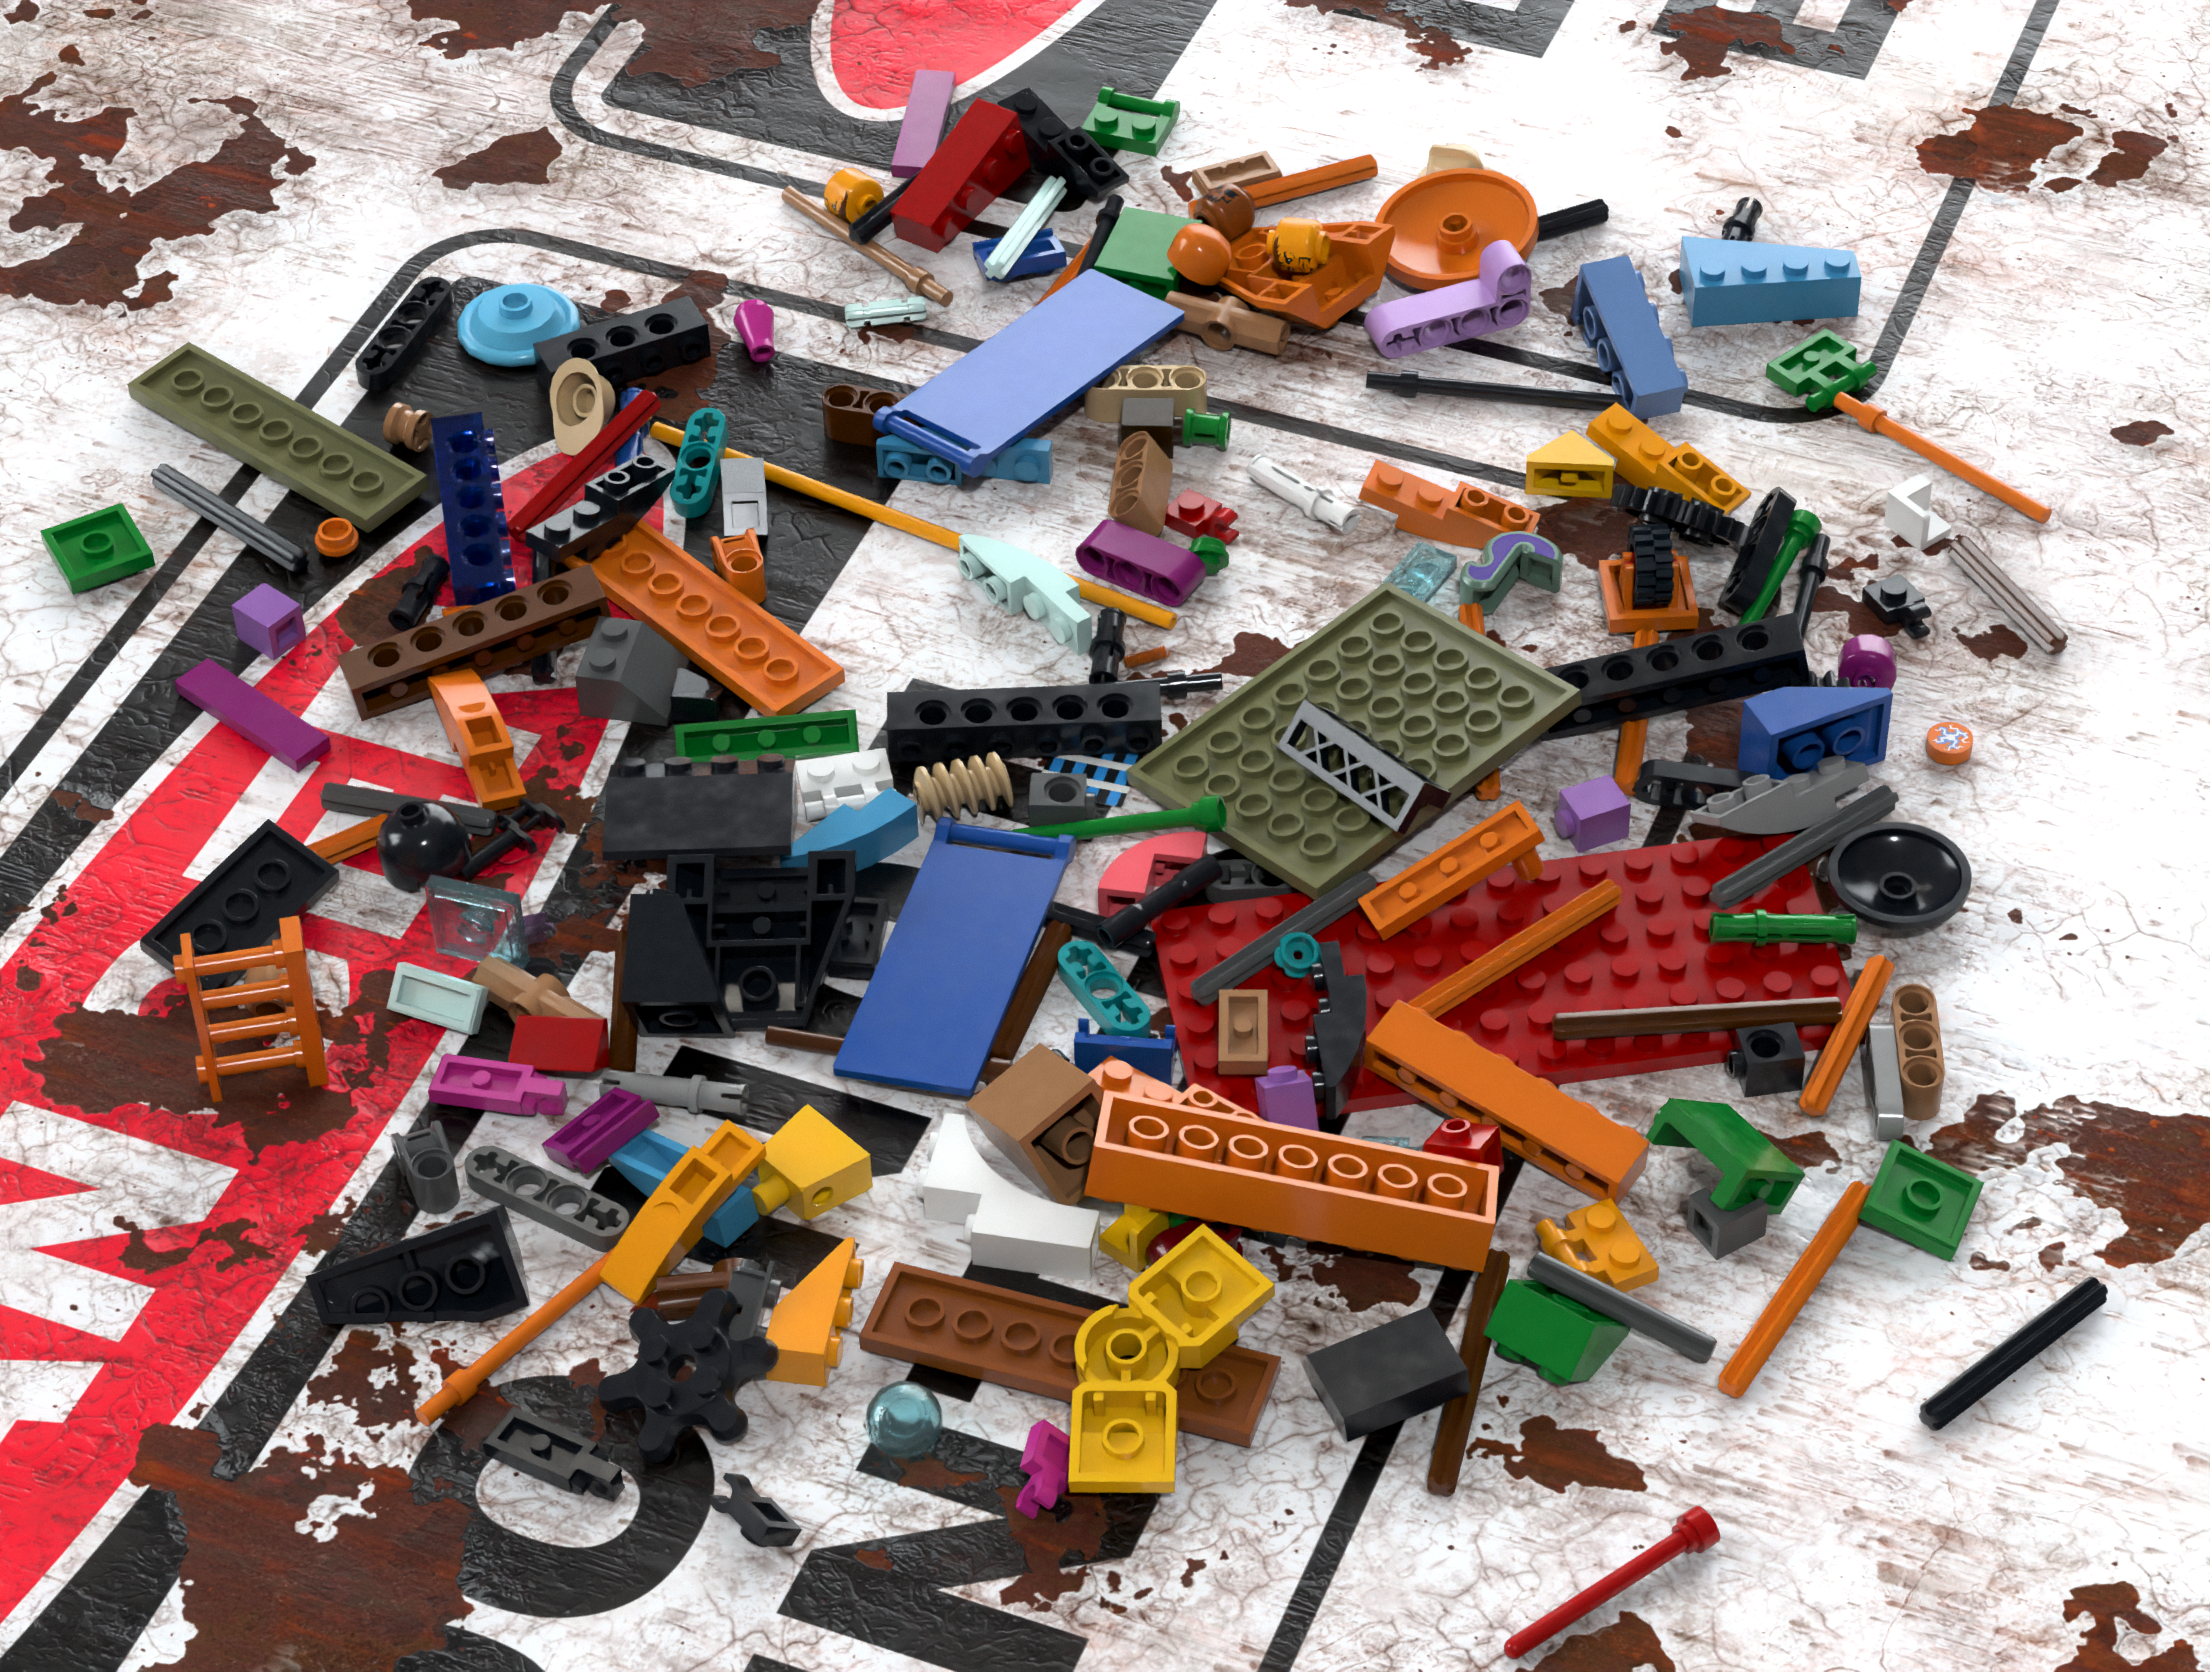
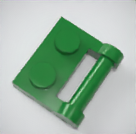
M1103 86L1100 90L1098 101L1082 128L1098 145L1156 157L1178 120L1180 102L1171 99L1161 102L1117 93L1116 88ZM1115 109H1120V110H1125V111H1130V112H1135V113H1140V114H1145V115H1138V114H1133V113L1118 111V110H1115Z

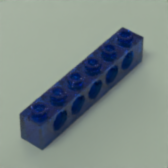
M482 412L432 418L431 426L455 605H478L516 591L513 568L504 569V566L513 565L509 539L500 540V538L508 537L505 511L496 512V510L504 509L501 483L492 484V482L500 481L497 455L488 456L489 454H496L493 428L484 429Z

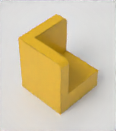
M1124 1203V1213L1099 1236V1250L1138 1274L1149 1264L1145 1253L1150 1241L1162 1231L1169 1229V1212L1161 1213L1147 1207Z

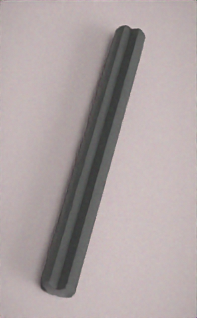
M1360 870L1193 980L1190 984L1191 996L1202 1006L1209 1005L1219 998V989L1231 990L1274 962V951L1280 946V940L1285 935L1303 932L1313 936L1359 906L1360 904L1357 900L1377 888L1375 877L1371 876L1366 870Z

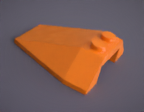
M1369 221L1321 223L1324 231L1329 232L1330 251L1327 262L1320 264L1313 273L1278 269L1274 263L1273 255L1267 254L1266 251L1267 235L1270 230H1275L1277 226L1253 227L1229 242L1232 261L1217 285L1252 305L1295 324L1312 326L1318 330L1328 329L1336 325L1338 319L1351 309L1363 305L1366 298L1380 289L1396 234L1395 227L1391 224Z

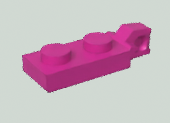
M451 1054L442 1056L428 1089L430 1102L519 1115H523V1113L525 1115H534L536 1111L542 1115H563L569 1102L565 1082L547 1079V1076L536 1072L535 1066Z

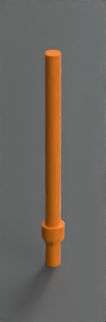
M1843 391L1836 395L1833 406L1857 419L1858 425L1871 433L1880 432L2041 524H2045L2052 514L2051 508L1887 417V412L1873 403L1866 405Z
M614 1248L467 1369H457L441 1383L442 1389L415 1411L418 1420L428 1427L454 1405L462 1406L478 1392L477 1386L603 1283L599 1274Z

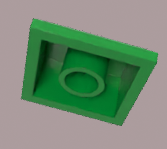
M1509 1279L1483 1335L1498 1342L1496 1350L1499 1353L1518 1362H1524L1525 1358L1541 1366L1540 1375L1554 1383L1567 1386L1568 1382L1589 1381L1628 1336L1631 1327L1537 1280Z

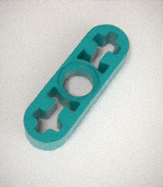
M703 408L694 412L686 426L675 467V477L670 486V497L674 510L678 515L685 518H695L703 515L712 504L720 473V459L724 458L729 438L725 416L718 409ZM707 430H708V434H707V440H708V442L704 441V438H703V435H702V432H706ZM697 457L711 459L702 468H691L688 466ZM691 483L695 484L697 493L692 494L691 498L688 499L692 491Z
M1076 940L1063 945L1058 952L1059 978L1107 1035L1149 1038L1151 1034V1013L1148 1006L1093 943L1088 941ZM1088 965V975H1087V976H1086V970H1085L1082 966ZM1099 988H1110L1116 994L1111 998L1100 999L1093 996L1092 992ZM1121 1011L1126 1021L1121 1022Z

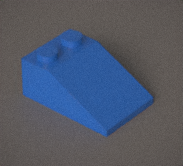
M1782 687L1746 699L1743 702L1737 767L1740 771L1767 774L1771 779L1784 780L1789 776L1808 773L1818 768L1817 763L1820 760L1831 756H1843L1845 760L1862 762L1866 766L1884 761L1893 693L1889 688Z

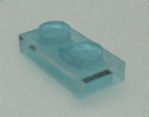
M1418 541L1380 586L1387 581L1419 600L1428 603L1457 569V556Z

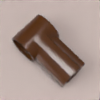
M732 1257L723 1259L716 1263L710 1272L657 1276L658 1310L664 1315L666 1320L690 1318L695 1313L701 1297L706 1291L712 1288L728 1290L732 1270L734 1267L739 1266L740 1260L743 1258ZM738 1307L736 1314H741L742 1308Z

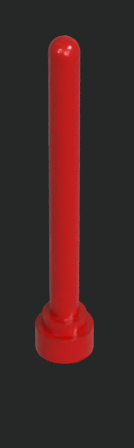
M1694 1506L1677 1518V1524L1672 1527L1671 1535L1509 1638L1504 1644L1506 1656L1511 1659L1522 1657L1681 1553L1691 1554L1694 1551L1696 1553H1703L1720 1541V1532L1715 1521L1700 1506Z

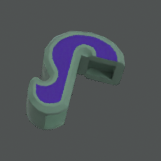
M1522 531L1500 533L1486 543L1483 549L1482 565L1469 561L1461 569L1460 604L1467 603L1471 605L1476 602L1483 608V615L1492 614L1519 578L1525 579L1530 585L1553 593L1560 592L1563 555L1557 545L1539 535Z

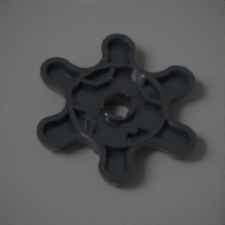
M712 1288L706 1291L701 1297L695 1313L688 1320L677 1324H669L664 1315L657 1309L643 1307L634 1311L629 1319V1331L633 1340L639 1344V1358L630 1369L605 1377L598 1386L599 1403L607 1412L619 1413L630 1408H639L645 1411L646 1421L638 1436V1448L641 1456L649 1462L658 1463L667 1459L674 1451L680 1434L685 1429L694 1425L708 1427L715 1439L721 1443L728 1444L739 1440L748 1428V1417L735 1402L736 1389L745 1378L770 1371L779 1359L778 1346L769 1338L753 1336L740 1341L731 1339L729 1325L737 1312L738 1302L733 1293L726 1289ZM685 1360L696 1363V1370L688 1380L683 1382L673 1380L679 1369L686 1364Z

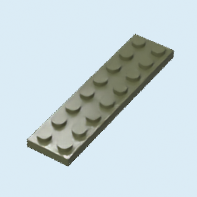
M187 342L127 384L129 395L132 399L335 515L347 519L351 524L367 533H370L429 489L428 476L190 342Z

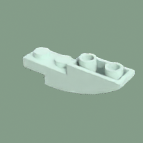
M969 533L959 536V569L966 579L973 580L985 591L991 602L998 603L1011 616L1026 609L1031 618L1034 620L1038 619L1051 631L1059 643H1064L1077 656L1090 650L1092 619L1091 615L1080 606V588L1077 582L1049 562L1008 543Z

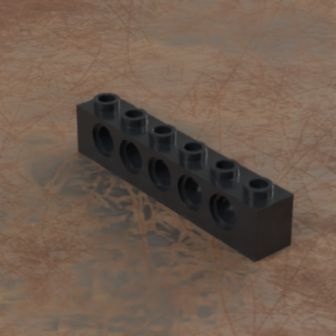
M1796 612L1545 668L1544 670L1580 689L1582 704L1540 736L1543 742L1624 724L1627 721L1633 722L1772 691L1782 687H1790V679L1792 678L1798 679L1802 683L1806 682L1809 668Z
M1160 682L887 692L889 763L950 761L955 759L969 760L971 756L975 755L980 759H986L987 754L990 752H996L1000 759L1150 753L1162 745Z

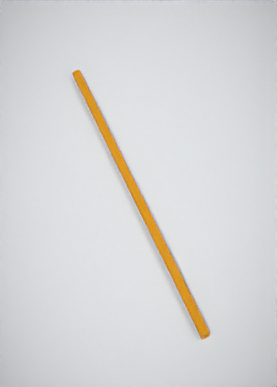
M655 422L652 425L650 431L652 438L681 448L685 431L660 422ZM726 447L723 459L755 457ZM764 461L765 480L960 552L959 536L963 534ZM1065 573L1079 584L1080 597L1106 607L1118 608L1125 614L1168 630H1172L1177 623L1178 616L1176 613Z

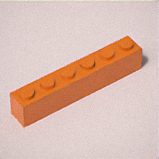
M1398 999L1366 1038L1364 1067L1454 1119L1463 1118L1469 1120L1470 1123L1499 1126L1501 1145L1599 1202L1611 1198L1616 1206H1618L1646 1168L1650 1142L1644 1139L1635 1129L1629 1126H1621L1601 1115L1591 1104L1579 1102L1559 1091L1549 1080L1534 1077L1517 1067L1508 1057L1490 1052L1476 1044L1466 1033L1458 1030L1453 1031L1434 1020L1428 1012L1419 1007H1411Z

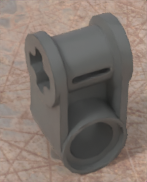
M433 1121L430 1128L401 1136L398 1132L391 1134V1143L402 1176L407 1179L417 1206L422 1211L430 1214L445 1213L453 1209L459 1202L460 1191L454 1159L440 1121Z

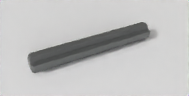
M334 782L325 783L320 794L321 805L328 810L376 817L380 814H387L389 816L394 810L407 802L427 800L443 803L458 814L469 834L489 837L493 835L497 825L496 812L487 808Z
M1537 1252L1528 1266L1527 1275L1701 1363H1707L1715 1351L1717 1340L1714 1337L1543 1252Z

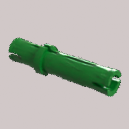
M1754 909L1752 913L1742 914L1711 912L1709 918V938L1711 943L1743 942L1752 943L1753 947H1765L1766 943L1776 942L1855 944L1857 938V919L1855 914L1766 913L1765 909Z

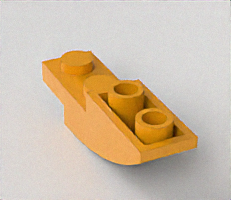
M1617 402L1588 425L1586 435L1618 459L1614 471L1635 486L1645 490L1648 489V486H1654L1683 494V499L1689 502L1693 497L1723 509L1725 516L1730 515L1751 496V492L1686 441L1676 449Z
M728 1119L700 1149L693 1145L659 1184L631 1222L599 1274L600 1279L639 1307L657 1287V1276H665L672 1271L704 1235L702 1226L767 1156L766 1146Z

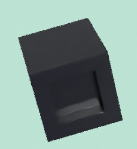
M1794 1022L1736 1029L1734 1050H1728L1727 1062L1730 1076L1732 1079H1739L1745 1098L1802 1090L1806 1057Z

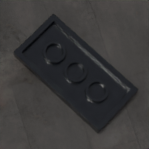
M267 819L140 939L141 950L175 975L173 956L182 954L180 934L190 933L195 957L273 945L272 940L281 937L279 918L299 915L300 919L340 880L339 870L270 819ZM247 969L199 976L202 990L229 987Z

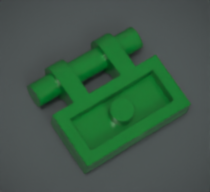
M1826 328L1767 363L1766 378L1795 397L1807 390L1813 393L1805 401L1808 409L1816 412L1823 407L1826 409L1833 407V401L1839 392H1857L1867 386L1868 380L1877 374V368L1872 361H1866L1861 365L1855 362L1857 348ZM1834 374L1840 377L1835 381L1829 379Z

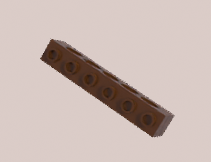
M589 563L341 654L337 658L361 721L432 696L427 683V679L430 676L471 668L481 678L530 660L535 656H540L589 638L593 633L599 616H612L603 589Z

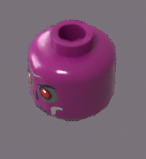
M1861 634L1853 637L1843 645L1838 656V680L1848 677L1851 687L1889 688L1892 690L1897 679V654L1892 645L1883 637L1874 634Z

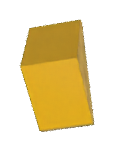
M1571 430L1527 455L1525 494L1611 498L1614 460Z

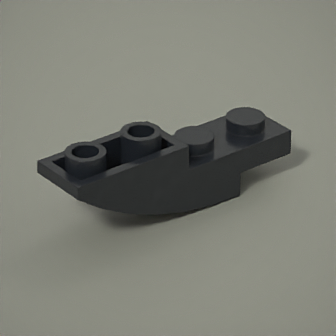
M1030 87L997 102L998 106L1018 113L1029 160L1049 176H1053L1056 179L1060 176L1066 180L1064 186L1085 196L1099 198L1129 182L1130 176L1081 126L1071 130Z
M642 453L635 456L631 460L586 483L584 500L526 531L525 546L558 563L572 555L589 561L618 541L651 509L674 479L675 469L659 462L650 455Z
M1338 941L1319 943V963H1311L1313 991H1322L1323 998L1317 999L1318 1014L1313 1015V1035H1305L1304 1037L1307 1065L1316 1064L1317 1071L1311 1072L1315 1101H1323L1326 1120L1336 1119L1347 1104L1361 1072L1366 1042L1367 992L1365 975L1345 976Z

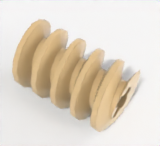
M996 752L987 754L985 766L981 759L975 755L969 758L967 769L960 759H955L951 761L949 773L941 762L933 765L931 776L924 766L916 767L914 772L913 796L914 802L917 804V815L921 825L925 823L926 811L931 810L938 822L939 817L943 816L944 807H949L954 817L959 818L963 803H967L973 815L978 814L980 800L983 799L990 810L994 811L997 807L998 796H1003L1007 805L1013 807V792L1009 774L1005 764Z

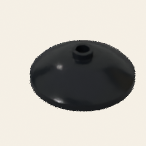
M1883 822L1861 827L1840 840L1829 858L1827 878L1830 890L1836 900L1848 912L1855 914L1857 918L1886 929L1916 930L1946 921L1963 907L1970 893L1972 873L1969 862L1961 849L1941 833L1911 823Z

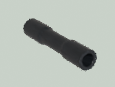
M1205 854L1155 891L1138 902L1127 905L1098 924L1096 932L1099 939L1107 948L1114 949L1143 930L1149 922L1182 900L1193 897L1222 878L1223 871L1219 862L1211 854Z

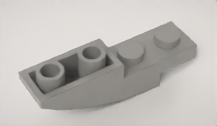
M1838 755L1820 760L1817 763L1818 768L1808 773L1795 774L1784 780L1771 779L1767 774L1751 776L1742 782L1743 786L1737 790L1719 793L1708 798L1706 801L1707 805L1690 813L1693 822L1710 827L1753 834H1779L1808 828L1838 811L1835 801L1836 797L1869 781L1866 765L1862 762L1845 760L1843 756Z

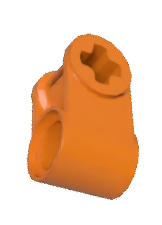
M754 528L746 529L745 534L719 539L718 536H711L710 548L717 574L757 605L763 602L767 596L764 561Z

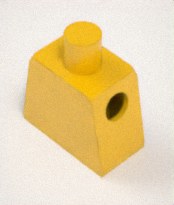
M807 1104L764 1144L767 1156L758 1164L760 1184L751 1189L757 1211L763 1216L768 1215L783 1204L800 1219L811 1220L873 1187L870 1154Z

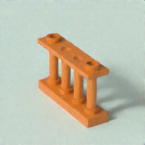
M299 915L279 918L281 939L272 940L273 945L195 957L190 933L180 934L182 954L173 956L175 976L178 985L187 984L202 1055L195 1056L200 1085L209 1083L213 1103L223 1101L220 1077L296 1065L297 1069L306 1068L310 1087L329 1084L325 1047ZM275 964L277 969L286 968L287 973L279 974V979L206 991L202 990L199 977ZM283 998L284 1003L293 1002L294 1005L286 1007L285 1013L210 1024L207 1010ZM289 1032L290 1036L300 1035L299 1040H293L292 1046L217 1057L214 1045L215 1043Z

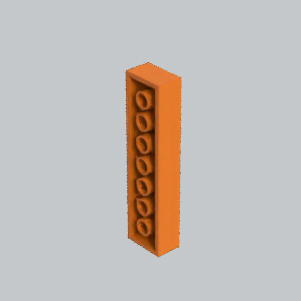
M1104 1090L1084 1195L1096 1197L1109 1203L1121 1202L1147 1207L1161 1213L1173 1212L1198 1217L1206 1222L1219 1221L1244 1226L1257 1232L1270 1231L1296 1236L1309 1242H1327L1347 1246L1355 1251H1373L1397 1256L1406 1261L1419 1260L1444 1265L1457 1271L1470 1270L1483 1273L1496 1221L1499 1167Z

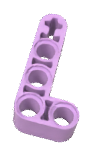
M1495 241L1488 245L1481 254L1479 278L1380 304L1368 312L1364 320V327L1380 352L1390 359L1514 327L1525 320L1529 314L1531 270L1509 241Z

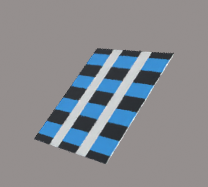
M1145 753L1050 756L1042 773L1087 774V793H1096V803L1122 808L1131 787L1126 770L1141 760Z

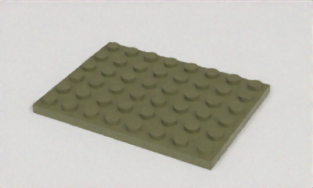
M1386 581L1128 768L1126 772L1130 785L1170 810L1190 808L1193 802H1199L1203 796L1222 795L1227 812L1226 831L1209 834L1316 900L1360 870H1363L1442 809L1423 803L1404 835L1389 827L1277 748L1304 699L1332 710L1451 792L1452 794L1445 805L1446 807L1581 705V691ZM1307 725L1295 746L1301 751L1315 746L1314 730L1310 725ZM1343 748L1328 752L1331 772L1345 767ZM1373 769L1358 773L1361 793L1375 789ZM1403 790L1388 795L1390 813L1397 817L1409 796Z

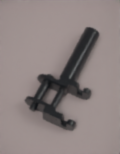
M522 797L518 801L520 808L509 816L504 813H500L497 816L498 827L500 830H504V832L471 855L469 862L456 875L461 882L466 883L515 846L522 851L527 849L530 855L534 854L537 851V846L525 831L537 823L541 827L547 826L551 830L556 827V830L562 833L566 830L565 822L559 814L542 802L535 805L533 801ZM526 815L530 820L521 826L517 821Z

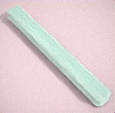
M1049 176L985 261L984 265L988 269L985 272L987 277L991 279L995 276L998 279H1003L1066 194L1067 189L1064 187L1066 180L1060 176L1056 179L1053 176Z

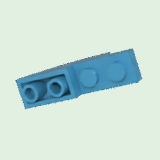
M921 427L967 451L972 449L929 427ZM895 434L877 439L878 477L956 486L963 485L967 474L960 471V466ZM1022 437L991 459L983 472L978 476L1050 484L1053 475L1052 440Z

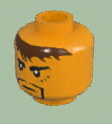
M844 168L836 172L829 179L824 192L825 207L828 211L849 225L884 198L883 188L879 182L856 168Z
M1284 217L1279 221L1275 230L1269 231L1266 251L1267 254L1273 255L1274 263L1278 269L1313 273L1320 264L1327 262L1330 251L1329 232L1324 231L1322 224L1317 220Z

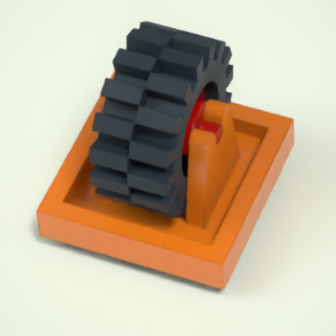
M1668 524L1630 525L1627 538V552H1622V559L1599 560L1598 576L1609 633L1637 632L1642 628L1646 631L1652 629L1655 631L1698 629L1699 613L1687 556H1677L1676 549L1671 550L1672 540L1670 539Z

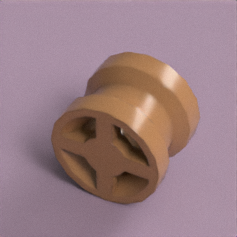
M398 402L389 409L385 417L383 437L388 443L394 445L404 443L409 450L421 452L429 445L435 427L434 416L431 412L421 409L413 411L410 405Z

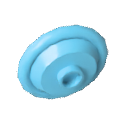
M531 283L502 285L481 293L465 306L457 321L458 340L469 355L486 364L508 368L536 365L533 349L534 343L580 329L578 308L567 295L549 286Z

